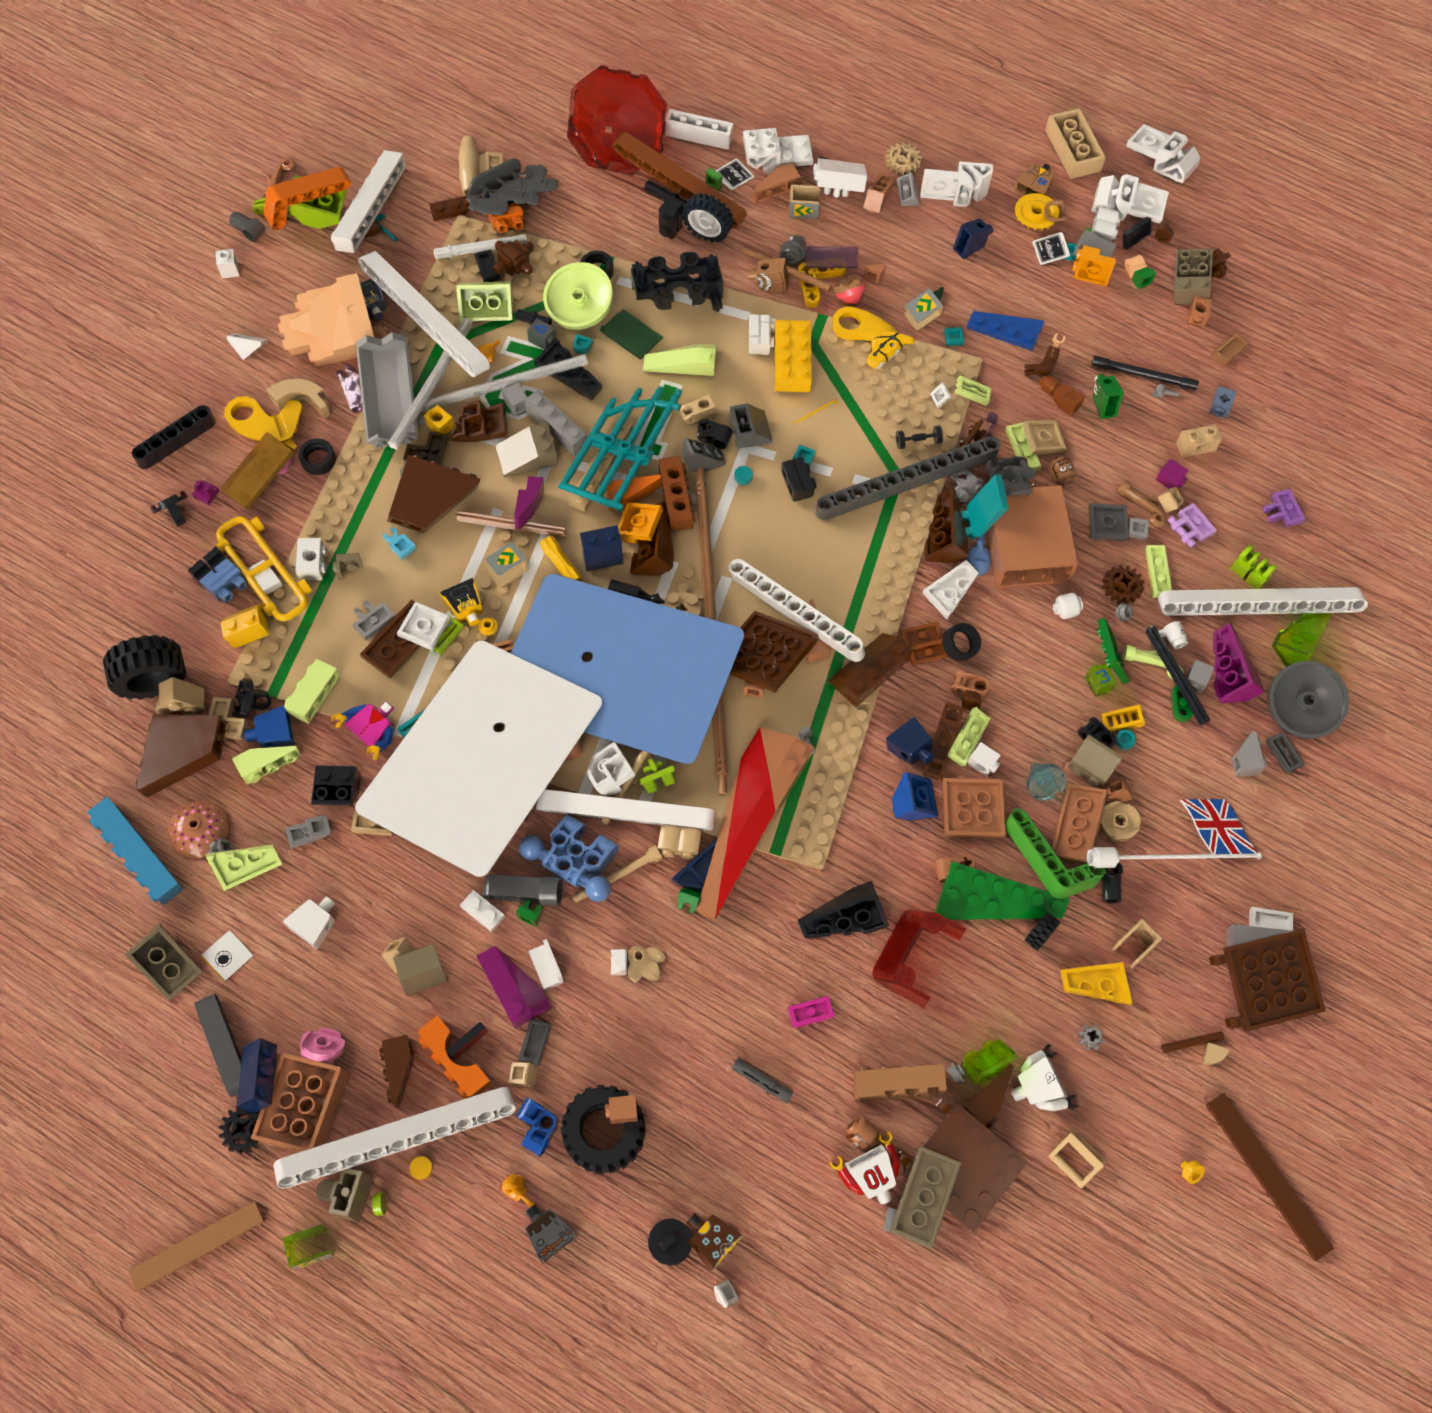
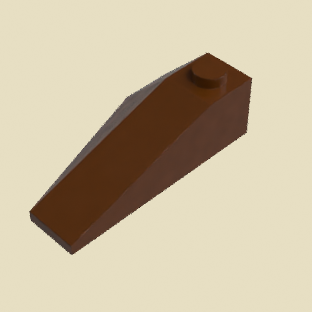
M952 487L937 496L933 511L934 521L929 526L930 536L926 540L924 555L927 562L954 563L969 555L968 539L956 492Z
M664 501L657 504L661 505L663 511L652 540H638L637 544L640 545L638 552L633 553L631 559L630 573L633 575L661 576L673 568L674 550Z

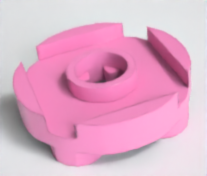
M318 1028L317 1032L311 1033L312 1030L305 1032L300 1044L301 1056L303 1058L332 1064L335 1059L343 1054L345 1040L341 1038V1034L338 1031L330 1028Z

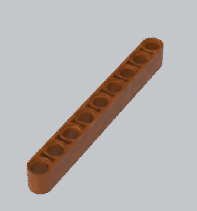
M622 132L613 143L612 148L618 155L689 200L694 194L698 195V193H702V195L708 194L709 197L711 195L715 196V200L717 198L720 199V203H725V208H729L731 210L730 213L733 214V229H736L747 216L743 207L629 133Z

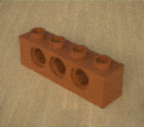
M680 456L658 459L670 532L693 529V521H696L694 510L690 509V505L693 504L691 494L687 493L689 481L688 478L685 479L684 477L686 465L681 462Z

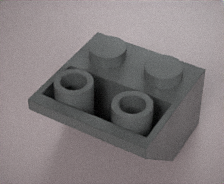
M748 403L730 406L729 420L737 449L773 443L764 410Z

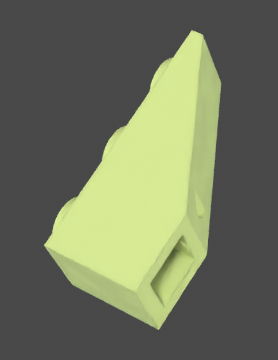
M296 746L249 749L232 758L241 777L248 785L258 782L261 777L269 773L276 772L287 763H293L301 754Z

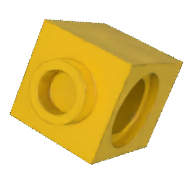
M438 405L428 410L426 415H424L427 427L433 432L448 434L455 428L453 417Z

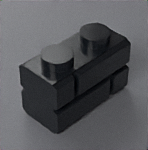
M667 197L664 204L658 209L659 233L670 239H674L677 232L683 227V204L672 197Z
M802 457L784 461L781 465V472L792 500L795 502L803 498L813 497L817 486L815 479L809 475V464L805 463Z

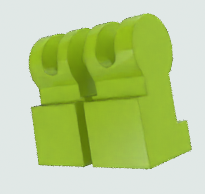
M1250 544L1243 550L1230 569L1242 579L1248 575L1245 582L1254 589H1261L1270 581L1277 566L1275 564L1269 565V559L1264 558L1257 564L1262 554L1259 551L1255 553L1253 551L1254 547Z

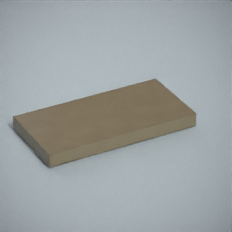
M919 1146L889 1232L932 1250L962 1162Z

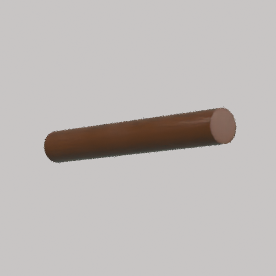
M1222 1031L1162 1044L1161 1050L1163 1053L1208 1042L1224 1040L1225 1036Z

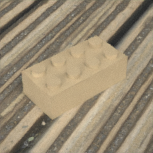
M1080 108L1049 115L1045 131L1069 178L1073 179L1101 172L1106 157Z

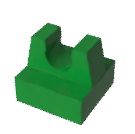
M683 887L678 895V908L682 909L684 903H689L691 906L689 912L694 913L699 904L701 893Z
M527 899L522 906H519L516 915L518 919L537 927L543 908L538 905L535 910H530L529 908L532 903Z

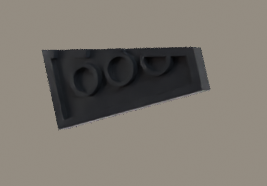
M555 338L534 361V365L538 368L541 366L544 368L548 364H557V362L559 363V361L561 362L569 358L572 360L574 357ZM581 365L574 369L571 367L567 371L565 369L563 372L558 370V373L556 371V374L554 372L551 375L591 401L602 390V384Z

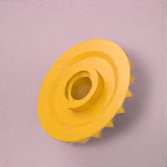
M1038 193L1027 194L1017 201L1014 210L1017 221L1021 222L1022 226L1026 225L1028 229L1030 227L1034 228V231L1036 229L1041 231L1044 228L1048 229L1055 222H1050L1046 219L1044 208L1049 202L1054 200ZM1050 206L1047 211L1048 215L1051 218H1058V206Z

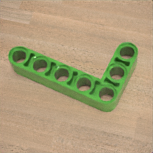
M1019 808L1012 810L1005 821V830L1054 898L1064 899L1092 889L1104 876L1105 868H1094L1089 866L1088 863L1067 870L1024 810Z

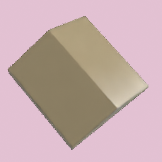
M434 943L393 957L406 996L447 982Z

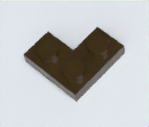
M430 431L426 446L407 444L403 461L407 460L408 455H418L423 460L429 462L436 461L441 464L449 439L448 434Z

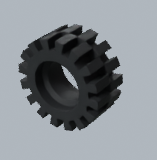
M1047 912L1024 941L1038 951L1061 922Z

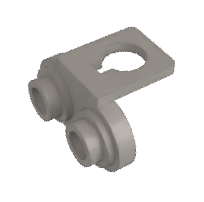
M967 469L951 474V478L958 484L954 488L958 503L973 499L986 485L982 479L976 478ZM967 475V479L964 480L963 478H958V476Z

